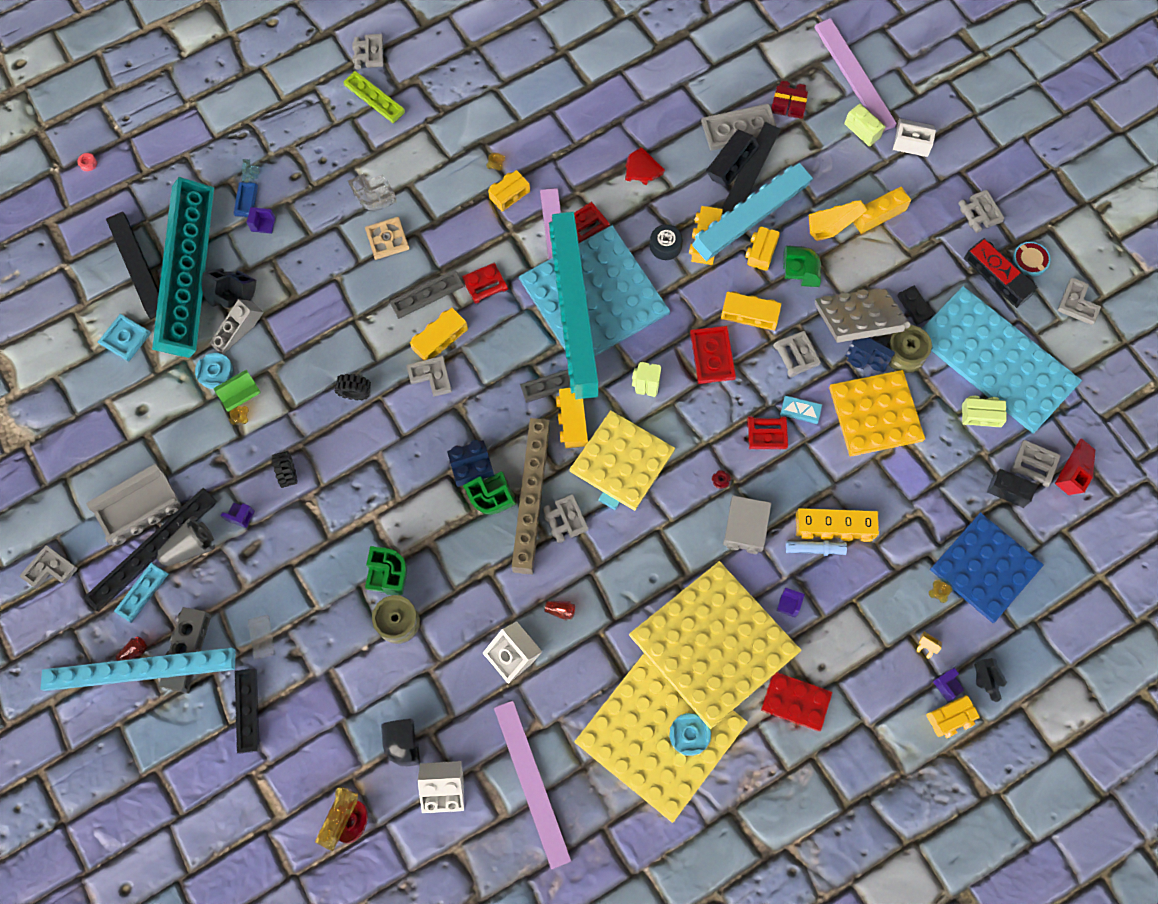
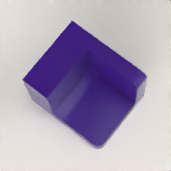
M250 207L246 223L251 232L271 234L276 218L271 209Z
M233 503L228 514L222 512L221 517L228 522L247 528L255 511L244 503L242 505Z
M785 588L781 594L776 611L796 618L805 594Z
M955 668L950 669L933 681L947 702L964 692L963 687L955 678L959 675Z

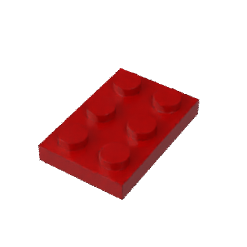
M727 326L690 330L698 384L735 380L736 375Z
M777 672L770 679L761 711L821 732L832 692Z

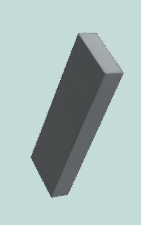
M568 369L520 384L525 402L528 403L557 394L559 389L570 388Z

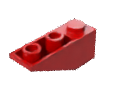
M1082 438L1078 441L1055 482L1067 495L1084 493L1093 478L1096 450Z

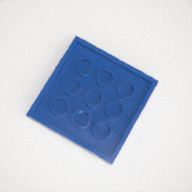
M980 512L930 570L989 621L994 623L1044 564Z

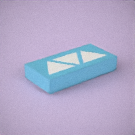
M785 396L780 415L817 424L822 404Z

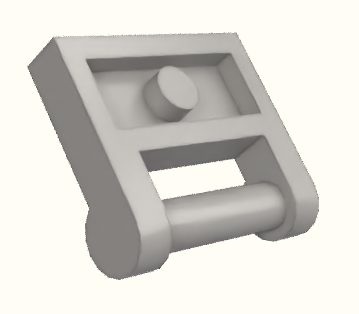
M805 331L779 340L773 345L775 350L780 353L790 378L817 367L821 363ZM785 346H790L799 364L798 366H794Z
M1023 440L1010 472L1022 474L1048 487L1061 455ZM1024 462L1046 472V475L1044 476L1021 466V463Z

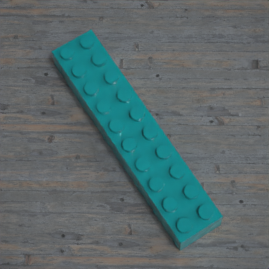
M182 177L177 178L171 190L152 350L190 358L197 349L203 294L202 277L206 267L214 187Z
M574 212L552 214V221L549 222V233L552 244L559 308L561 311L565 353L568 363L571 393H575V399L598 397V377Z

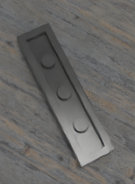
M453 270L389 302L396 316L400 319L464 286L456 271Z

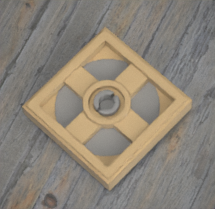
M399 216L365 227L375 260L410 250Z

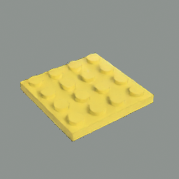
M610 410L571 466L570 472L636 511L673 455L675 447Z

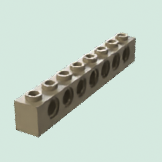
M530 418L512 559L513 573L533 575L550 423L547 419Z

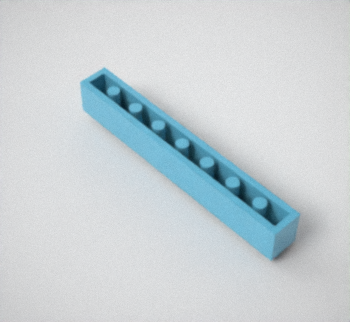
M800 163L794 167L790 165L783 175L778 174L775 176L771 184H764L759 189L760 192L757 194L753 192L748 196L745 203L741 201L734 207V211L731 213L727 211L719 222L715 220L708 226V230H701L695 236L696 240L692 246L707 262L805 189L813 177Z

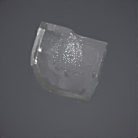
M364 174L348 180L356 200L366 210L377 211L397 203L396 196L383 174L367 180Z

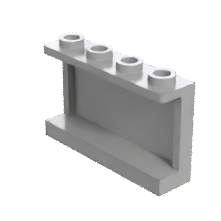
M156 463L86 503L106 535V542L112 546L124 543L128 537L141 533L147 526L158 523L161 518L174 514L178 511V508L182 507L163 469Z

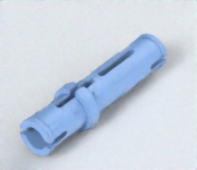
M786 540V553L823 554V556H828V554L846 555L847 547L845 546L847 544L846 542L834 543L828 540H824V542Z

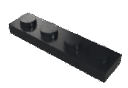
M257 669L236 670L237 753L260 752Z

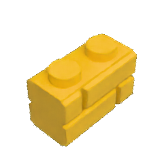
M517 170L513 173L509 172L499 183L495 182L490 186L488 190L489 198L503 212L530 192L529 182Z
M760 226L758 232L753 233L751 239L753 246L752 248L748 247L745 256L748 258V266L768 271L780 236L778 231Z
M967 695L926 714L937 736L945 735L946 738L957 734L956 729L961 726L965 730L975 725L974 720L979 718L975 707H973Z

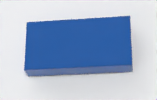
M239 182L234 208L235 216L248 217L250 207H255L257 183Z

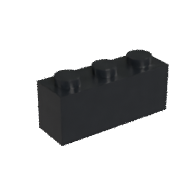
M736 130L706 170L712 181L727 188L758 149L759 144L755 137L742 130Z

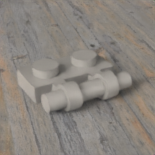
M382 34L365 35V41H361L360 37H355L353 42L354 68L361 69L363 62H365L367 68L383 67Z
M987 190L972 195L969 199L970 204H967L965 200H961L958 203L961 207V213L967 217L970 228H973L976 233L982 230L981 223L987 229L1002 223L1005 219ZM973 210H976L977 214L979 215L978 217L974 216V214L972 213Z
M573 494L555 501L556 510L552 511L550 505L543 507L545 520L549 522L552 536L556 538L558 543L565 541L564 532L568 531L570 538L588 531L586 522ZM561 516L564 525L559 526L556 518Z

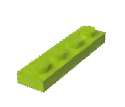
M354 71L343 81L345 87L394 124L405 113L403 107L358 72Z

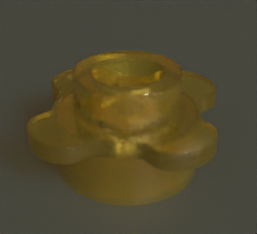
M499 153L489 154L486 167L501 171L505 156Z
M238 406L230 411V423L233 425L236 423L246 424L248 422L247 413L249 409L246 406Z
M935 580L932 590L929 591V596L940 600L941 603H946L948 595L952 592V587L940 580Z

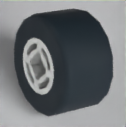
M665 224L656 227L652 231L650 250L656 258L671 260L680 254L683 238L678 228Z

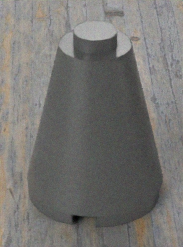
M195 516L187 519L158 550V561L162 565L171 566L215 549V545L212 546L211 543L214 538L203 522L198 523L195 521L198 519Z

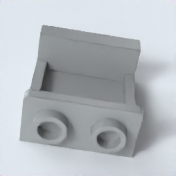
M732 495L723 545L731 550H739L740 548L747 550L748 553L758 554V552H762L764 549L771 503Z

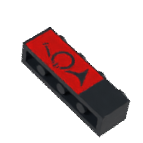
M982 238L970 248L964 257V260L1015 308H1018L1029 299L1038 288L1031 279H1028L1017 266H1014L1004 254H1001L985 238Z

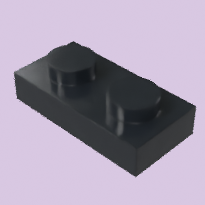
M915 285L898 293L899 300L916 325L934 316Z

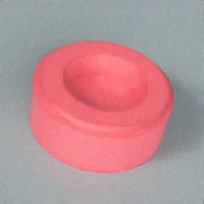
M84 153L78 158V165L84 171H91L97 166V160L91 153Z

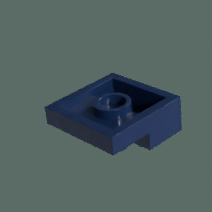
M862 338L852 341L845 356L848 357L847 361L856 368L864 370L868 364L872 369L884 373L895 352L870 338Z
M473 440L469 445L462 447L457 445L447 451L457 487L478 477L486 479L495 476L484 440Z

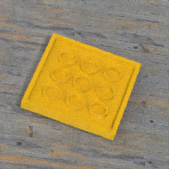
M903 370L831 384L829 386L850 457L923 442L925 440Z

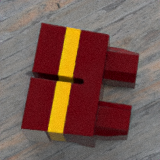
M781 81L774 95L771 107L772 113L786 116L790 101L787 116L803 119L808 95L806 85L798 84L796 89L789 88L790 83L788 81Z

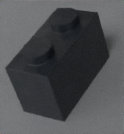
M999 469L993 475L987 493L1024 508L1032 501L1038 484Z

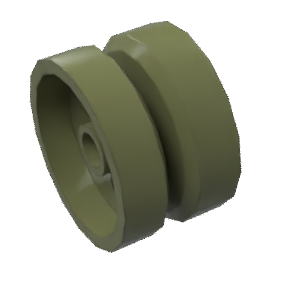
M910 325L903 332L893 333L886 345L887 348L895 352L889 366L895 371L903 370L904 373H913L919 370L932 349L931 338L927 332L920 327Z
M391 595L383 598L376 604L372 613V623L374 629L384 640L392 644H402L408 642L416 635L420 626V617L414 605L407 598L400 595Z

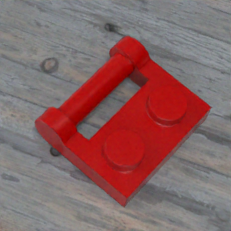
M593 202L574 212L578 244L610 227L607 219ZM596 221H599V225L585 234L581 235L579 233Z
M495 262L462 276V280L474 304L480 303V300L500 291L505 292L508 290L507 284L503 280ZM498 282V285L486 289L480 293H476L477 291Z
M780 416V418L747 417L749 449L788 448L786 416ZM755 426H780V429H755Z

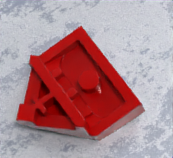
M641 147L628 156L625 165V180L630 182L631 179L637 180L647 185L648 181L662 176L665 169Z

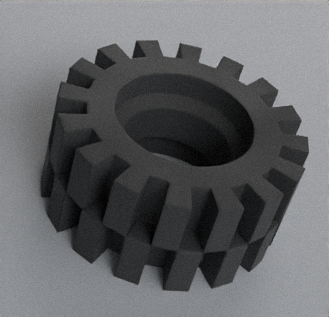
M340 374V376H337L335 393L338 396H342V398H349V400H366L369 398L371 382L365 377L361 378L360 375Z
M289 451L273 454L272 465L280 487L284 488L297 484L296 469L294 468Z

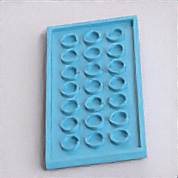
M964 286L922 328L931 338V351L988 398L998 397L999 400H1005L1006 412L1032 434L1037 431L1082 381Z

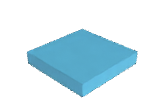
M120 313L99 339L98 343L129 362L151 332Z

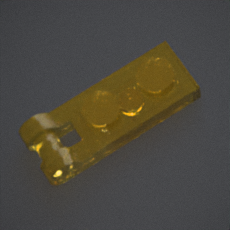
M342 786L337 788L335 792L336 799L315 840V843L331 851L334 850L358 800L357 793L349 791Z

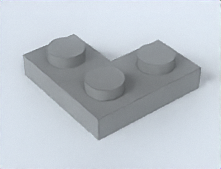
M1071 277L1057 311L1093 325L1096 322L1101 306L1083 300L1089 284Z
M443 356L406 365L411 385L429 380L434 397L452 392Z
M46 545L19 577L37 589L49 574L65 584L78 568Z

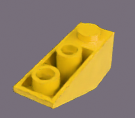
M860 200L809 214L810 234L816 241L834 237L867 211V207Z

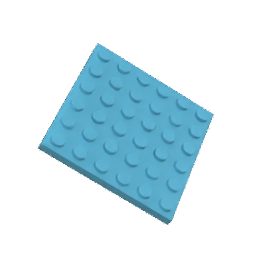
M612 225L579 243L594 356L670 314V310ZM551 258L520 275L519 280L565 350L554 259Z

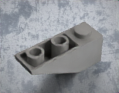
M238 299L210 341V344L219 353L224 354L255 326L264 312L252 301Z

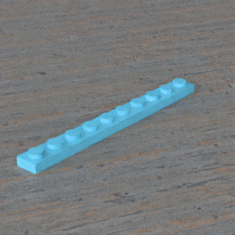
M225 648L43 669L40 690L50 691L235 670L236 649Z

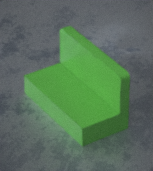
M247 369L213 388L227 412L261 393Z

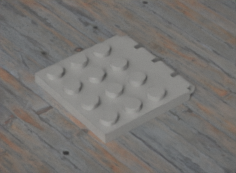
M886 289L859 290L857 292L841 293L835 296H823L815 299V306L837 343L903 332L904 329L909 328L911 325Z

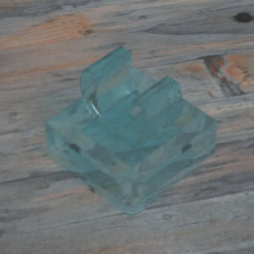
M243 159L241 182L249 183V178L258 179L259 167L250 166V159Z

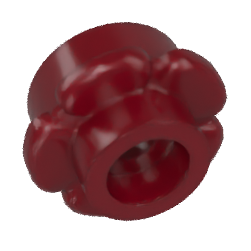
M719 470L716 474L712 475L713 485L716 488L723 489L729 486L731 477L725 471Z

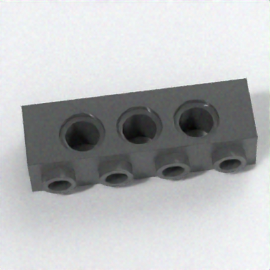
M182 607L181 612L177 615V627L171 635V646L166 655L180 654L181 648L185 645L187 646L185 653L201 651L212 615L206 611ZM193 626L192 632L186 635L187 628ZM194 674L158 678V686L167 690L188 694Z

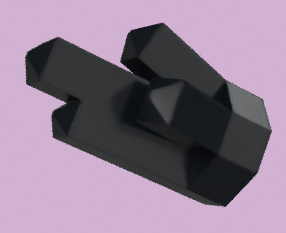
M989 658L977 661L974 664L976 669V685L980 688H985L992 701H1000L1002 698L999 687H1004L1007 681L1000 671L996 659Z

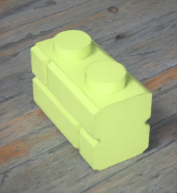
M861 103L849 111L845 121V125L861 140H864V143L868 146L879 140L885 129V125Z
M640 362L638 368H634L632 386L635 387L636 394L657 396L661 375L660 365H649V363Z
M969 396L962 403V424L1002 427L1006 422V401L999 400L998 397L980 399L979 396Z

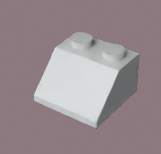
M516 621L503 628L483 654L505 681L510 683L538 658L542 650Z

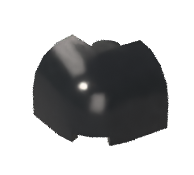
M223 268L203 273L202 291L208 303L213 307L222 305L225 308H231L238 299L252 300L257 280L239 270L234 273L226 272Z
M410 718L381 724L382 745L387 758L399 766L420 765L419 744L415 738L414 720Z

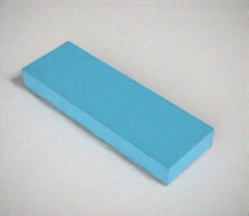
M151 562L114 612L132 623L168 576V573Z

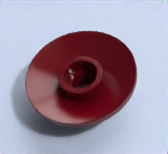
M353 800L346 803L338 812L334 822V833L340 842L352 843L363 834L368 822V810L365 804Z

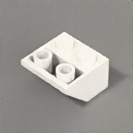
M899 119L893 150L928 157L936 130L934 125Z
M462 761L420 763L418 787L422 813L464 811Z

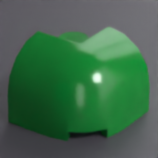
M786 245L783 252L785 279H801V286L819 287L821 283V261L819 255L812 248Z
M502 471L485 480L482 477H478L463 485L472 505L483 514H498L517 505L516 496Z
M370 546L366 563L369 571L365 589L383 592L387 595H403L407 577V565L404 558L395 550Z

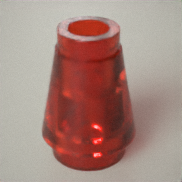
M547 600L544 611L565 621L568 619L572 620L575 613V604H571V601Z
M139 636L131 638L115 656L116 660L137 658L145 653V650L148 648L147 644Z

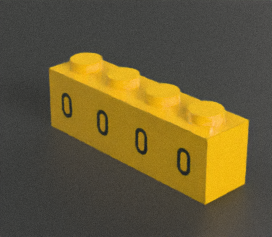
M799 508L796 512V536L802 539L809 540L813 539V537H821L822 540L841 538L842 541L861 539L863 542H870L879 534L878 511Z

